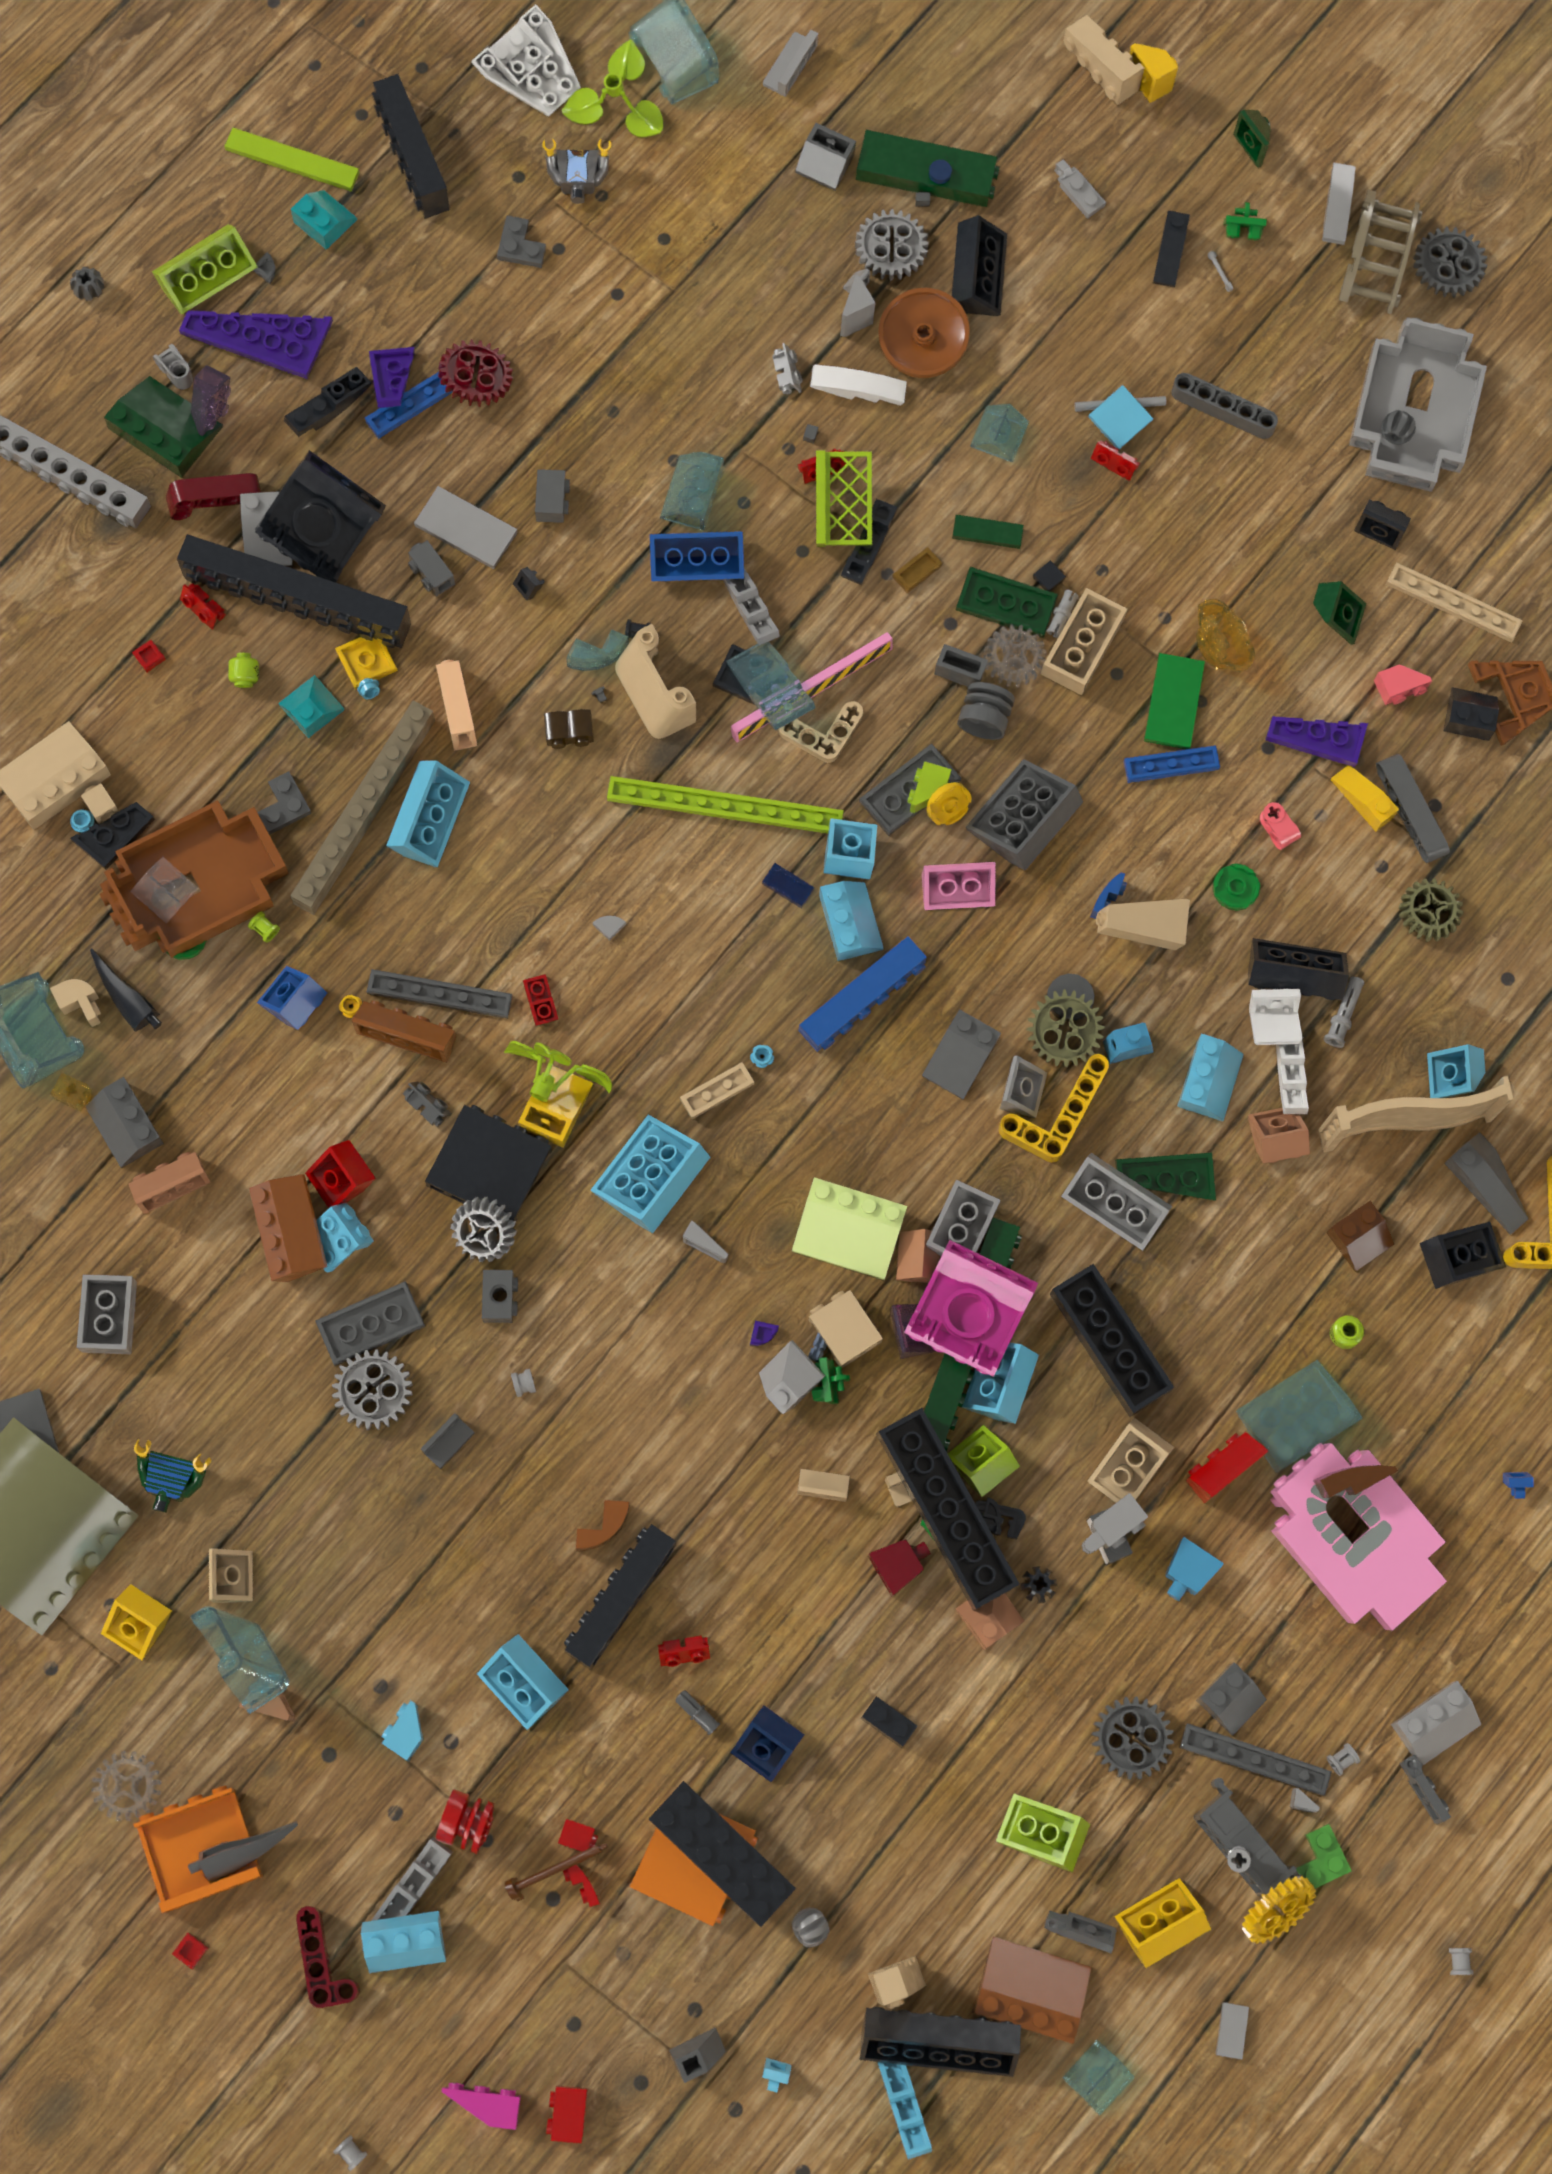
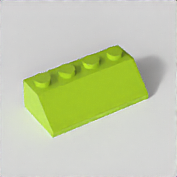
M228 224L158 267L152 273L164 293L182 315L258 266L236 228Z

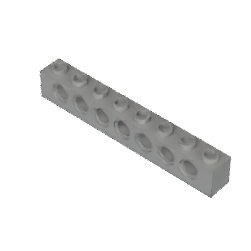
M0 415V439L8 436L5 441H0L1 457L7 461H16L27 472L34 471L47 483L51 481L57 484L61 491L67 494L70 492L75 494L84 504H93L102 514L106 516L110 514L116 517L120 524L126 527L130 525L135 529L138 527L151 508L148 497ZM28 447L26 451L19 452L21 448ZM42 458H48L43 463L38 462ZM67 469L65 473L58 474L59 470ZM80 480H87L82 485L77 484ZM99 491H106V493L101 496L97 495ZM121 501L126 502L123 506H116Z

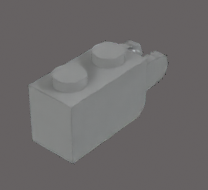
M1129 1493L1091 1523L1093 1534L1082 1543L1083 1551L1091 1554L1102 1546L1105 1549H1108L1110 1546L1116 1549L1126 1541L1123 1536L1130 1531L1135 1534L1146 1526L1143 1521L1148 1518L1147 1514Z

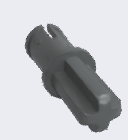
M686 1690L676 1697L675 1701L691 1716L690 1720L694 1719L708 1735L720 1725L704 1709L705 1705L701 1706Z

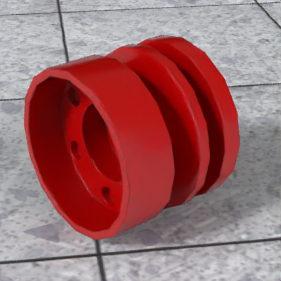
M453 1789L445 1806L435 1840L452 1846L457 1836H461V1849L465 1850L469 1841L473 1840L471 1852L478 1854L489 1835L494 1819L493 1810L495 1803L488 1801L484 1811H480L483 1799L478 1798L472 1808L468 1806L470 1795Z

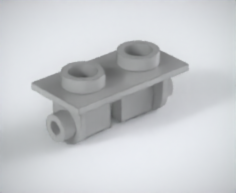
M783 343V350H774L772 356L775 370L777 372L784 370L783 373L777 375L779 389L783 394L791 393L793 388L800 393L802 392L800 386L802 377L796 369L797 355L793 349L791 350Z

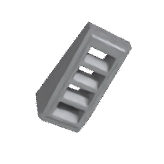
M691 1221L683 1235V1242L726 1264L728 1260L726 1251L695 1222Z

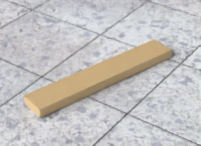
M1397 562L1386 585L1511 643L1523 621Z

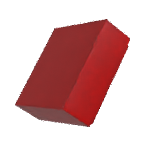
M149 640L132 652L146 673L166 660L152 640Z
M187 1933L172 1955L193 1970L209 1948L193 1935Z

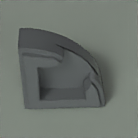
M266 252L256 263L258 267L253 271L270 284L274 279L276 269L271 255Z

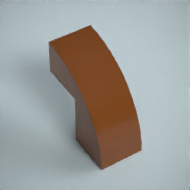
M604 1500L602 1530L577 1528L576 1551L596 1549L611 1541L625 1524L630 1503L626 1501Z

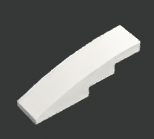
M814 365L810 387L851 400L854 397H859L875 403L883 400L901 406L904 403L907 382L861 370Z
M1303 1042L1300 1044L1276 1045L1283 1114H1307L1309 1107L1306 1095L1307 1081L1304 1068L1305 1054Z

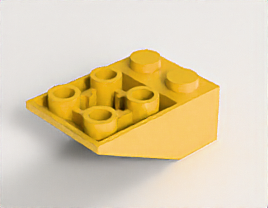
M552 1066L549 1074L555 1078L554 1083L556 1084L567 1071ZM572 1074L558 1087L556 1092H551L547 1102L540 1101L531 1096L518 1121L519 1126L534 1136H541L549 1142L564 1148L593 1083Z

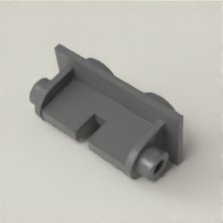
M411 1082L408 1084L410 1087L403 1093L405 1100L416 1110H419L424 1105L425 1109L420 1114L432 1126L436 1125L439 1127L444 1121L442 1117L452 1115L447 1109L448 1105L443 1100L436 1099L430 1093L431 1089L423 1082Z

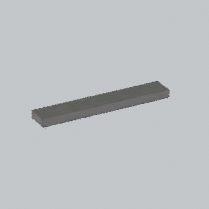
M371 969L366 991L370 995L506 1019L509 1017L513 997L510 993Z
M1188 1723L1185 1726L1179 1746L1181 1749L1321 1796L1326 1794L1332 1771Z

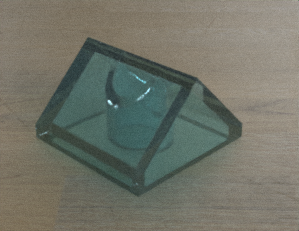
M1011 404L986 406L970 447L1013 462L1029 421Z
M1098 2040L1091 2045L1062 2077L1099 2116L1135 2078L1123 2063Z

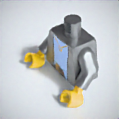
M552 139L553 147L551 149L545 147V140H543L542 147L547 151L545 159L548 175L555 185L561 186L562 193L571 194L572 203H583L584 194L594 193L595 186H599L608 174L610 157L608 151L612 148L611 140H609L607 149L602 148V139L598 141V148L601 150V154H599V150H556V154H554L555 140Z

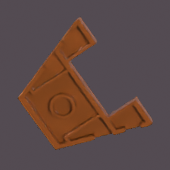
M1542 661L1469 662L1468 667L1475 684L1491 678H1499L1515 717L1496 725L1495 733L1501 746L1552 710V683Z

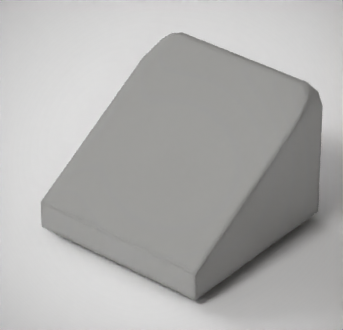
M869 269L855 272L843 286V289L850 293L855 275L860 276L866 286L870 279Z
M1298 1788L1292 1789L1291 1809L1311 1813L1319 1811L1320 1807Z

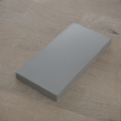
M439 486L414 522L415 527L492 569H495L518 533L517 529Z

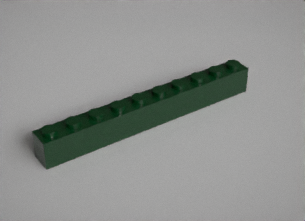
M993 1217L980 1255L1011 1269L1014 1258L1010 1257L1013 1248L1018 1249L1022 1239V1235L1018 1234L1020 1227ZM944 1353L924 1412L947 1452L951 1441L946 1439L949 1429L952 1431L955 1429L959 1418L954 1416L957 1406L962 1408L967 1395L962 1393L965 1384H971L975 1371L970 1370L971 1365L960 1363L954 1357Z

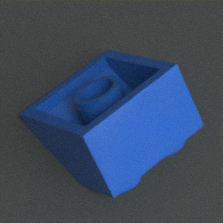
M286 966L257 1003L284 1024L299 1030L308 1021V1017L314 1009L321 1005L327 992L309 975Z

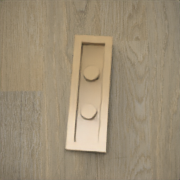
M743 1062L681 1096L680 1101L691 1119H694L754 1085V1081Z

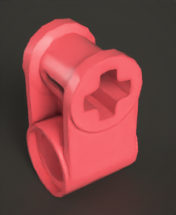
M1272 802L1264 808L1260 815V823L1279 850L1284 849L1301 838L1297 825L1290 819L1279 803ZM1268 814H1270V815L1275 814V815H1276V818H1275L1274 816L1270 818V817L1268 816Z

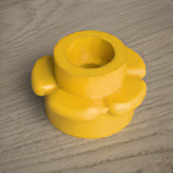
M347 995L340 1002L339 1009L345 1017L352 1018L362 1005V1000L359 997Z

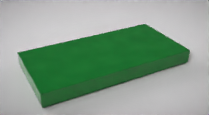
M1159 653L1144 742L1186 750L1191 748L1205 661Z

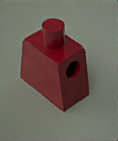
M905 1539L869 1553L868 1558L889 1594L893 1597L923 1572L924 1568L920 1560L931 1555L924 1541L911 1548Z

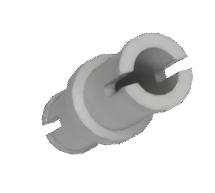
M1065 590L1059 607H1056L1053 612L1054 618L1049 629H1047L1049 635L1052 632L1054 633L1053 637H1059L1071 616V611L1079 597L1076 593L1071 596L1073 591Z

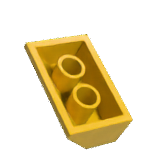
M1180 1878L1114 1916L1130 1946L1145 1968L1211 1930L1204 1910Z

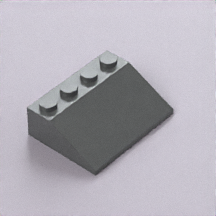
M1023 759L968 823L966 829L1008 862L1026 870L1080 807L1083 800L1076 785Z

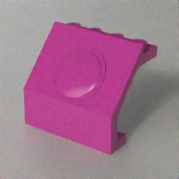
M949 1240L904 1333L908 1334L915 1341H922L930 1345L937 1352H944L954 1357L956 1361L971 1365L978 1372L994 1377L1038 1283Z

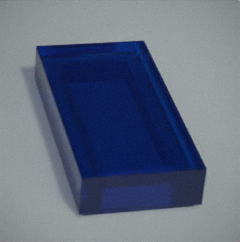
M776 863L773 864L762 881L764 886L801 909L815 888Z

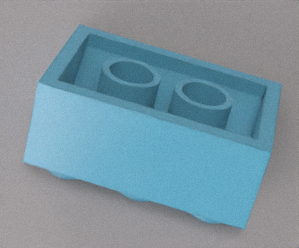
M841 881L821 886L819 897L837 960L841 961L884 950L865 882Z
M1201 1034L1193 1053L1177 1107L1224 1121L1244 1054L1224 1040Z
M1009 1343L994 1377L989 1374H982L975 1368L962 1407L998 1421L1016 1424L1039 1354L1022 1344Z
M519 1634L504 1644L477 1673L481 1680L526 1730L547 1713L569 1690Z
M439 1911L362 1922L361 1938L364 1958L369 1973L446 1962Z

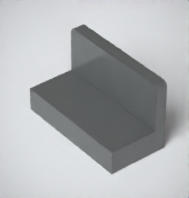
M454 1413L421 1448V1451L441 1470L475 1433Z

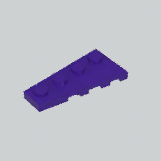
M1272 716L1265 741L1355 767L1368 723L1356 725L1348 724V722L1344 721L1329 723L1325 722V720L1317 719L1315 721H1303L1302 718Z

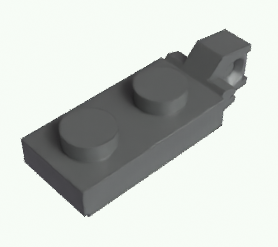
M1413 1755L1402 1761L1400 1765L1409 1778V1784L1433 1822L1439 1824L1451 1818L1448 1813V1805L1442 1798L1439 1799L1434 1791L1435 1785L1428 1776L1425 1777L1423 1774V1764L1418 1758Z
M1049 1911L1044 1925L1045 1929L1060 1936L1063 1935V1937L1109 1953L1114 1948L1117 1932L1115 1927L1072 1912L1059 1914Z

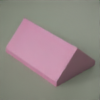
M995 862L924 866L922 872L924 910L995 906Z

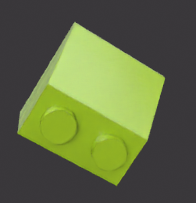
M984 1425L948 1453L956 1470L981 1497L1020 1467L1010 1448Z

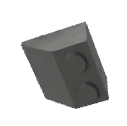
M1235 1662L1230 1664L1196 1699L1231 1736L1267 1700L1254 1681Z

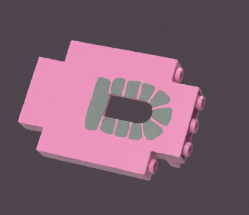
M1319 1443L1310 1451L1312 1455L1307 1460L1301 1459L1292 1467L1293 1472L1289 1476L1283 1475L1274 1483L1275 1488L1270 1491L1273 1497L1270 1500L1276 1507H1283L1289 1515L1281 1516L1275 1522L1276 1527L1271 1532L1347 1623L1355 1624L1370 1611L1385 1630H1394L1447 1582L1428 1559L1445 1541L1393 1478L1388 1476L1356 1495H1348L1346 1490L1336 1494L1342 1496L1370 1528L1352 1544L1326 1512V1504L1330 1498H1322L1313 1480L1344 1468L1381 1464L1369 1450H1356L1347 1458L1349 1461L1347 1462L1332 1443Z

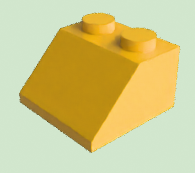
M1136 43L1131 45L1129 53L1132 56L1131 61L1135 65L1140 63L1144 67L1139 89L1149 103L1170 93L1173 89L1178 70L1175 58L1170 57L1168 52L1163 49Z
M130 1584L115 1599L100 1634L140 1660H143L165 1628L172 1610Z

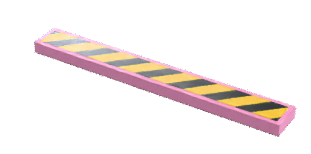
M889 633L881 635L731 725L732 737L736 743L891 651L893 649L892 637Z

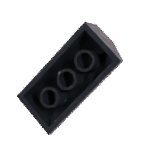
M980 215L958 222L952 297L960 303L967 314L1000 316L1007 233Z
M1256 938L1252 939L1248 985L1257 989H1300V994L1303 996L1314 995L1328 1000H1343L1349 977L1347 954L1345 952Z

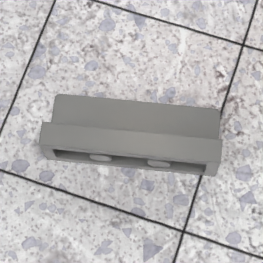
M810 29L805 37L794 32L764 79L763 86L786 97L816 49L818 33Z

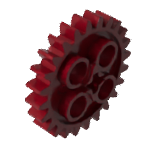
M470 339L469 345L462 340L460 347L454 343L452 349L447 348L446 353L442 354L438 367V377L441 378L440 384L446 385L445 392L452 391V398L459 396L460 403H463L466 399L469 406L473 404V401L477 403L478 407H481L483 401L487 406H490L491 399L498 403L499 397L504 398L505 393L509 392L513 379L511 376L513 369L509 368L510 361H505V354L498 355L499 348L491 350L490 343L485 347L481 340L478 342V345H475L472 339ZM476 358H479L480 362L477 372V380L475 388H472L471 384L474 373Z

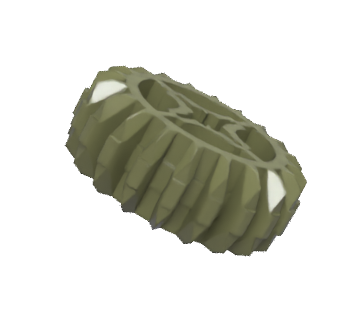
M1436 878L1432 879L1430 884L1427 879H1423L1421 884L1416 881L1413 884V888L1408 887L1406 894H1403L1401 897L1403 903H1400L1399 909L1403 912L1399 914V918L1406 919L1403 922V927L1410 925L1411 928L1408 932L1412 934L1416 931L1418 933L1417 939H1420L1422 935H1425L1426 942L1430 941L1432 936L1435 941H1439L1441 936L1448 938L1449 932L1454 933L1457 929L1456 926H1459L1461 923L1459 917H1462L1464 911L1459 908L1463 906V902L1456 901L1460 896L1459 893L1452 894L1453 886H1450L1448 889L1445 888V881H1442L1440 885L1437 884ZM1423 895V905H1419L1418 908L1414 909V899ZM1448 911L1447 922L1439 925L1440 915ZM1420 919L1425 920L1427 924L1423 923Z

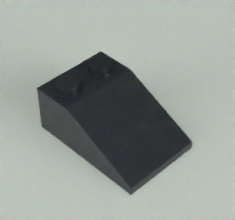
M1491 1222L1437 1235L1419 1243L1435 1289L1506 1268Z

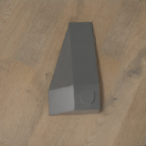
M1480 1132L1444 1163L1510 1235L1529 1219L1497 1150Z

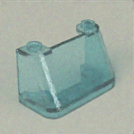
M664 0L630 26L629 38L638 47L643 46L661 77L660 92L664 98H668L671 105L719 83L717 56L685 0Z
M39 972L0 986V1054L21 1088H27L80 1059L85 1052L82 1041L74 1036L66 1037L46 1002L49 985L45 979H42Z
M210 1606L201 1608L190 1616L194 1625L201 1631L219 1657L218 1671L223 1680L249 1714L287 1689L290 1682L289 1677L265 1633L257 1623Z

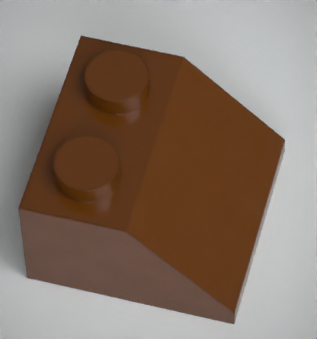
M1371 1200L1336 1223L1326 1232L1355 1272L1394 1245L1385 1219Z

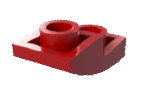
M546 974L522 980L535 1026L559 1020Z
M577 1864L563 1870L566 1882L571 1881L573 1886L583 1883L584 1888L579 1890L584 1904L589 1903L590 1907L600 1904L591 1882Z

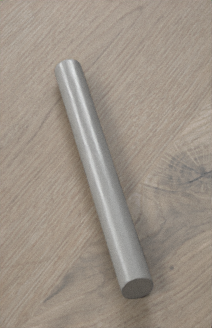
M1165 396L1135 398L1142 407L1166 405ZM1105 400L1075 402V412L1095 410Z

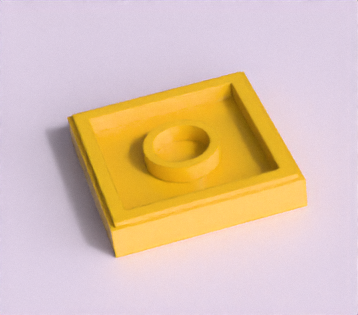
M359 637L335 648L355 690L358 689L363 679L379 680L398 671L387 647L382 644L381 639L377 638L373 639V641H368Z

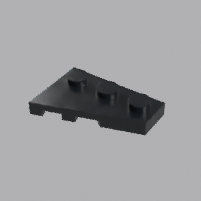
M135 802L111 815L110 819L99 825L96 823L89 827L90 830L79 836L76 834L70 839L101 867L107 870L118 858L115 851L133 843L155 818L140 804Z

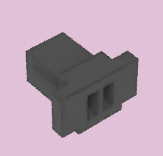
M604 686L591 692L592 696L595 695L600 703L607 700L603 693V690H605Z

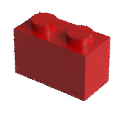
M556 2086L555 2091H550L549 2107H553L554 2110L553 2118H548L546 2134L551 2135V2141L582 2144L588 2088Z

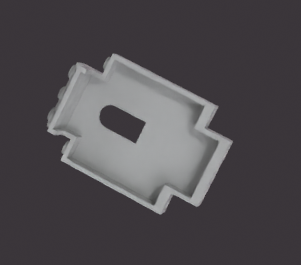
M1406 318L1399 330L1396 343H1392L1388 339L1375 340L1349 442L1350 446L1371 451L1366 476L1432 492L1437 483L1440 468L1460 473L1465 464L1487 366L1481 365L1476 361H1465L1466 353L1472 343L1473 334L1467 333L1463 329L1455 330L1447 328L1442 324L1423 322L1419 318ZM1420 370L1429 372L1434 379L1427 411L1405 406L1412 376L1416 371ZM1395 410L1407 412L1413 416L1416 423L1415 434L1410 441L1402 445L1392 444L1382 435L1381 426L1384 418Z

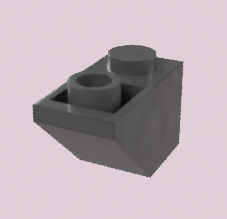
M716 2027L669 2049L676 2069L684 2083L708 2072L726 2052Z

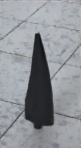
M91 948L90 952L108 994L132 1029L136 1032L149 1023L154 1029L159 1028L162 1022L157 1018L160 1014L144 996L116 975L96 951Z

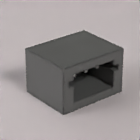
M916 193L915 206H930V193Z
M807 424L803 440L814 443L818 427Z

